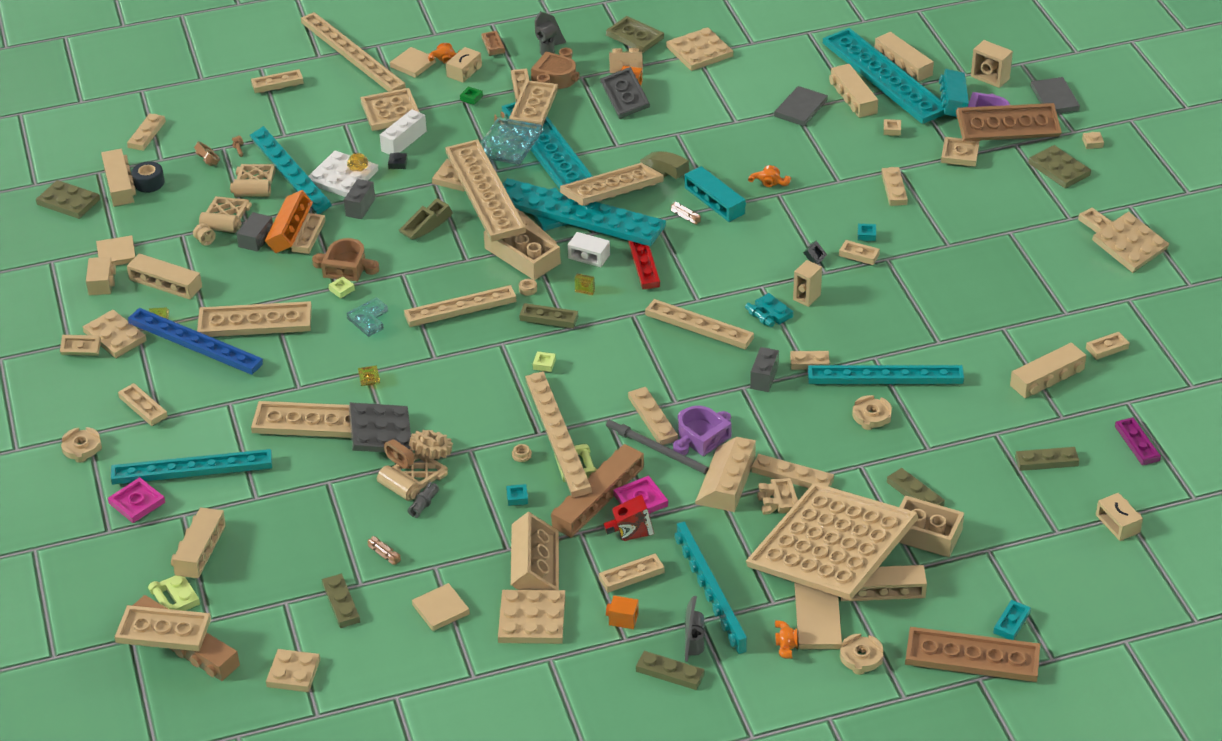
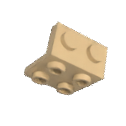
M613 48L612 52H609L610 73L621 71L623 66L642 68L643 72L642 51H639L638 48H629V51H622V48Z

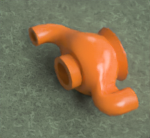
M441 43L437 46L436 50L429 53L428 60L433 61L434 57L446 64L457 53H455L450 43Z
M772 165L766 166L763 171L751 174L748 178L749 182L758 179L766 187H772L777 184L787 186L791 182L790 176L781 178L779 169Z
M775 620V628H781L780 633H775L776 646H780L779 655L785 659H792V649H798L797 628L794 630L786 622Z

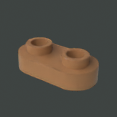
M197 142L194 147L196 149L195 153L203 157V161L210 166L213 164L217 165L220 157L206 144Z
M394 439L384 444L385 453L390 460L402 468H407L414 464L415 456L412 450Z

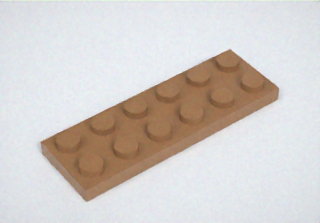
M1054 103L963 107L956 110L963 141L1059 137L1062 134Z
M910 627L905 665L1037 682L1040 644Z

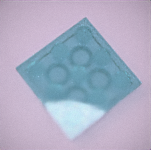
M498 117L480 144L490 160L520 165L542 133L543 127L540 124Z

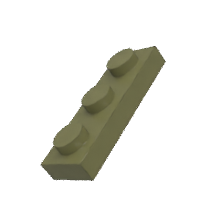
M524 303L519 318L520 321L574 329L578 319V311Z
M1075 447L1016 451L1015 454L1019 471L1079 466V458Z
M903 468L887 477V483L904 496L940 506L945 504V500Z
M342 573L322 579V585L339 627L343 628L360 623V616Z
M647 651L643 652L636 665V672L697 690L705 675V669Z

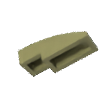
M657 151L640 159V163L663 174L664 177L671 175L678 179L689 172V160L674 153Z
M436 198L427 208L422 206L399 229V232L411 240L419 238L440 226L453 212L448 204Z

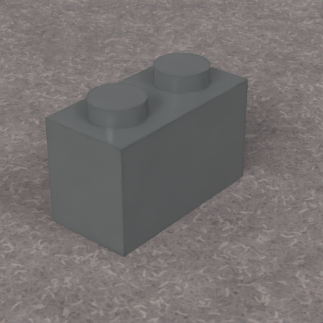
M363 179L356 180L344 198L345 215L347 217L363 219L375 200L374 182Z
M253 212L236 233L238 247L258 252L266 243L265 239L273 225L272 216Z
M760 347L751 370L750 389L770 391L779 367V350Z

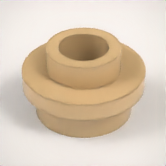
M525 444L516 445L512 451V458L517 462L528 461L532 456L531 450Z

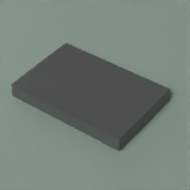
M631 67L600 79V83L619 119L650 107V103Z
M1063 77L1031 81V88L1040 104L1054 103L1057 114L1079 111L1080 105Z
M797 86L774 111V116L805 126L828 100V95Z

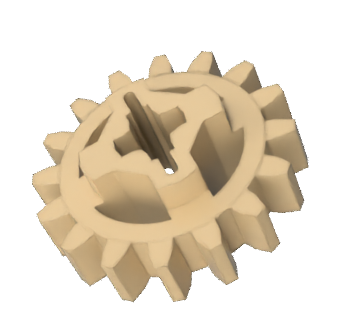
M422 430V433L416 431L415 434L412 433L409 446L411 447L410 450L415 451V454L422 455L421 457L427 456L429 459H440V456L446 458L447 455L450 456L453 443L450 438H447V435L440 434V432L435 433L433 430Z

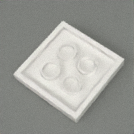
M334 151L308 177L318 188L346 197L357 179L368 181L379 169L377 164Z

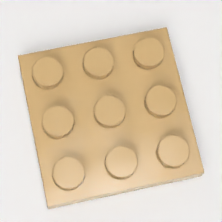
M708 27L666 41V47L691 71L733 57V50Z
M409 88L360 97L372 131L389 128L410 110L419 112Z
M1129 211L1094 234L1092 238L1096 244L1132 273L1164 252L1169 246L1168 242Z
M502 590L498 643L562 644L565 590Z

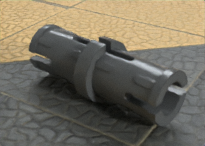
M429 482L426 488L418 493L415 502L408 508V513L412 517L415 515V518H418L425 507L431 504L432 498L439 491L438 485L435 483L432 485V482Z

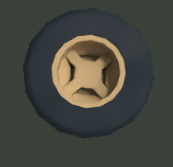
M152 161L142 162L132 169L134 186L140 192L149 193L157 191L165 183L163 169L159 163Z

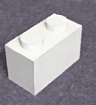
M576 232L568 243V259L602 267L610 256L609 240Z

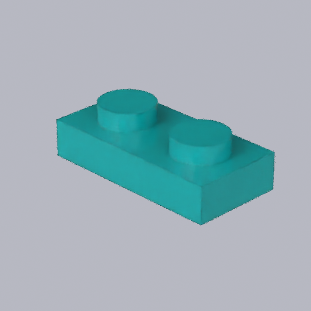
M1011 600L996 623L993 633L1006 639L1014 640L1028 618L1031 607Z

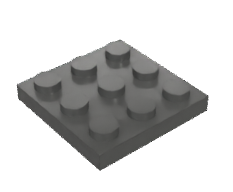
M350 402L349 418L352 451L385 452L384 444L392 439L400 442L408 449L411 448L409 446L411 431L408 406Z

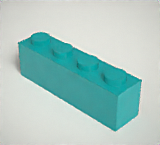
M945 69L944 75L941 74L939 84H941L940 92H942L940 98L942 100L941 107L944 108L945 115L957 117L956 110L968 107L969 104L965 73Z
M702 166L685 174V189L725 220L730 222L745 214L746 200Z

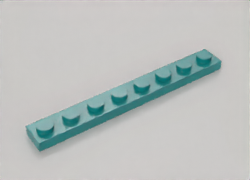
M264 126L250 134L252 141L297 192L303 190L313 202L311 208L316 214H321L332 206L328 198Z
M808 365L809 384L964 383L962 365Z
M271 449L111 465V482L114 485L132 483L138 478L144 481L271 469L272 452Z
M685 521L677 523L675 540L678 545L681 544L684 558H688L690 561L691 571L696 573L698 584L704 588L707 601L712 603L715 616H719L722 630L724 632L727 631L730 645L735 647L738 654L747 652V637Z

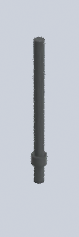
M610 419L606 423V427L617 431L618 435L625 438L629 437L703 474H706L709 469L707 466L631 430V427L625 424L620 425Z

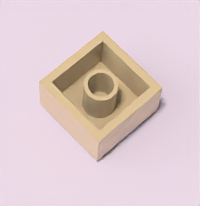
M983 40L973 49L971 77L1000 88L1010 79L1013 51Z

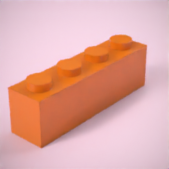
M303 190L286 197L265 239V242L275 253L292 247L313 202Z

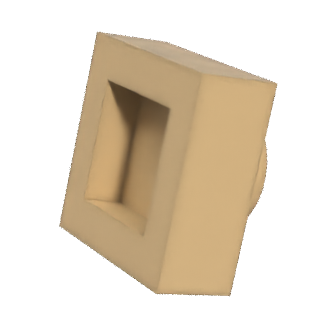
M884 119L883 135L901 136V120Z
M1100 132L1083 133L1082 139L1086 149L1103 148L1104 141Z

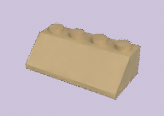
M735 437L717 447L695 504L735 512L755 460L756 440Z
M528 511L512 524L511 585L518 590H559V531Z

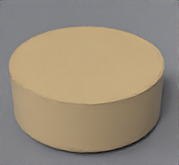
M532 279L520 281L519 292L526 296L535 294L537 292V282Z

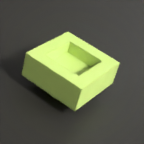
M342 276L329 284V290L341 299L355 291V286Z
M537 352L533 362V370L552 372L556 361V354Z

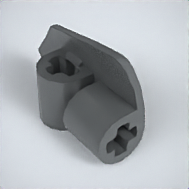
M540 11L535 18V34L539 40L540 54L543 55L545 52L554 53V46L564 44L566 40L555 17Z
M697 596L691 598L685 613V662H688V655H699L704 651V615L699 611H694Z

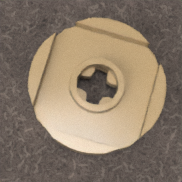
M867 395L855 401L852 416L858 424L862 425L863 429L871 430L890 423L892 407L882 397L879 400L874 399L873 395Z
M86 427V430L74 428L65 433L62 437L61 448L66 457L81 463L102 449L99 433L93 428Z
M853 634L843 640L840 649V659L855 674L862 675L882 664L883 646L873 636L868 635L867 638L861 637V634ZM858 651L866 653L864 655L858 654Z

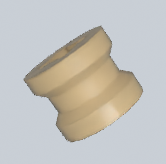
M205 223L197 225L193 230V236L204 246L210 245L215 240V232Z

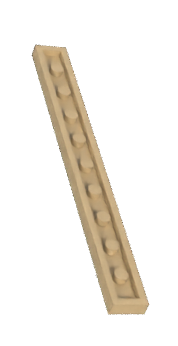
M315 12L301 17V23L385 90L389 92L406 88L405 82Z
M544 371L525 376L531 396L572 498L592 493L590 483Z

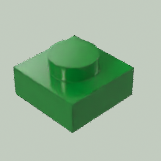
M468 86L460 94V101L475 105L483 97V91Z

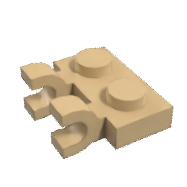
M791 478L771 479L770 484L759 483L758 485L760 492H757L759 501L763 500L764 506H762L763 515L771 514L776 509H778L779 514L788 513L798 501Z

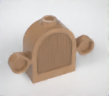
M570 48L560 49L559 55L545 52L531 68L532 81L558 84V89L570 87L579 79V72H576V64L572 60V49Z
M352 238L339 239L329 246L326 254L318 253L312 257L313 266L315 268H322L324 278L339 279L343 276L349 281L358 282L363 270L369 275L379 272V263L376 260L365 259L364 245L359 240Z

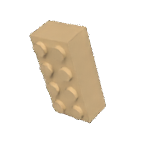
M526 225V233L504 238L500 241L491 242L486 230L484 231L485 249L533 280L561 264L560 246Z

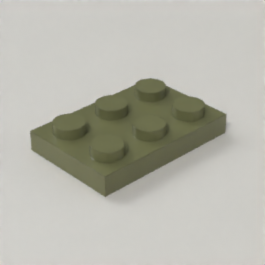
M628 16L606 30V36L632 48H638L643 53L664 39L663 32Z
M1055 145L1029 157L1028 163L1064 188L1091 175V169Z
M56 180L36 198V203L39 206L80 219L100 200V195Z

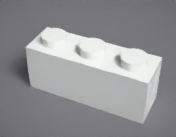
M410 110L380 134L381 151L389 155L390 153H400L427 132L425 115L415 110Z

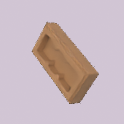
M497 31L481 34L489 56L505 53L504 45Z

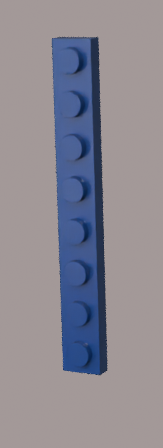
M138 308L128 317V323L251 375L263 365V358L142 308Z

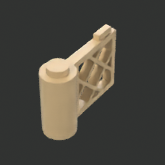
M241 164L236 169L237 179H234V182L230 184L231 193H234V197H270L271 184L276 167L273 164Z
M215 197L207 211L200 214L199 224L205 223L213 231L236 233L241 227L240 219L245 211L250 210L252 203L247 199Z
M414 453V461L419 458L425 463H414L407 468H402L398 464L393 467L384 466L377 475V482L405 500L412 501L416 499L420 490L427 486L429 482H433L436 479L441 480L447 476L448 468L434 459H429L427 456L421 457L422 455ZM401 469H411V471H401ZM413 469H425V471H413ZM428 469H437V471H428ZM414 477H425V479L419 482Z

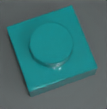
M858 223V240L876 241V224Z
M526 484L506 486L508 506L528 504Z

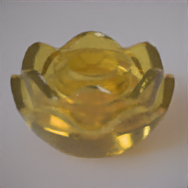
M354 153L348 158L347 167L351 171H363L368 167L369 161L362 153Z

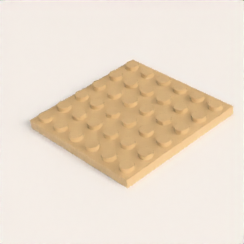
M813 483L746 560L747 567L852 600L918 520L917 512Z

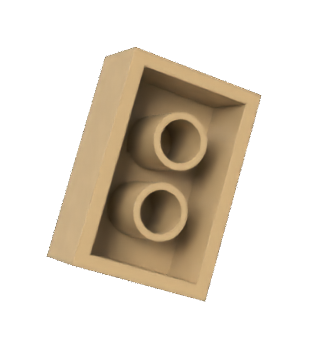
M905 495L900 508L917 512L918 520L899 543L950 557L963 529L964 512Z

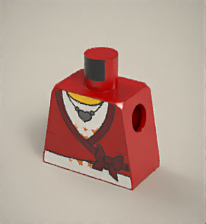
M642 495L612 509L614 520L603 523L607 535L619 531L623 541L654 534L648 508Z

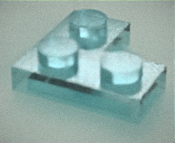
M376 297L347 312V319L370 337L384 329L383 323L377 317L387 313L388 307Z

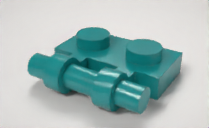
M770 293L756 299L755 305H752L750 302L745 305L750 315L757 317L763 325H767L770 328L775 325V322L780 325L793 317V311Z

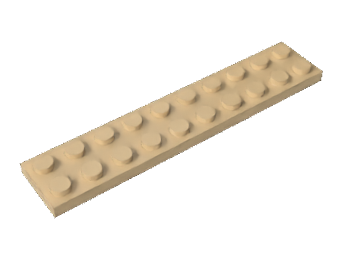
M479 140L445 147L446 155L491 242L526 233V227Z

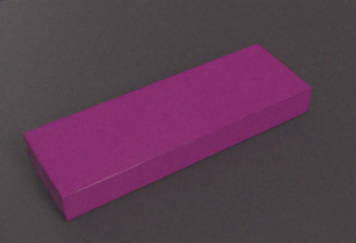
M1134 417L1115 422V428L1142 466L1160 461L1161 455Z

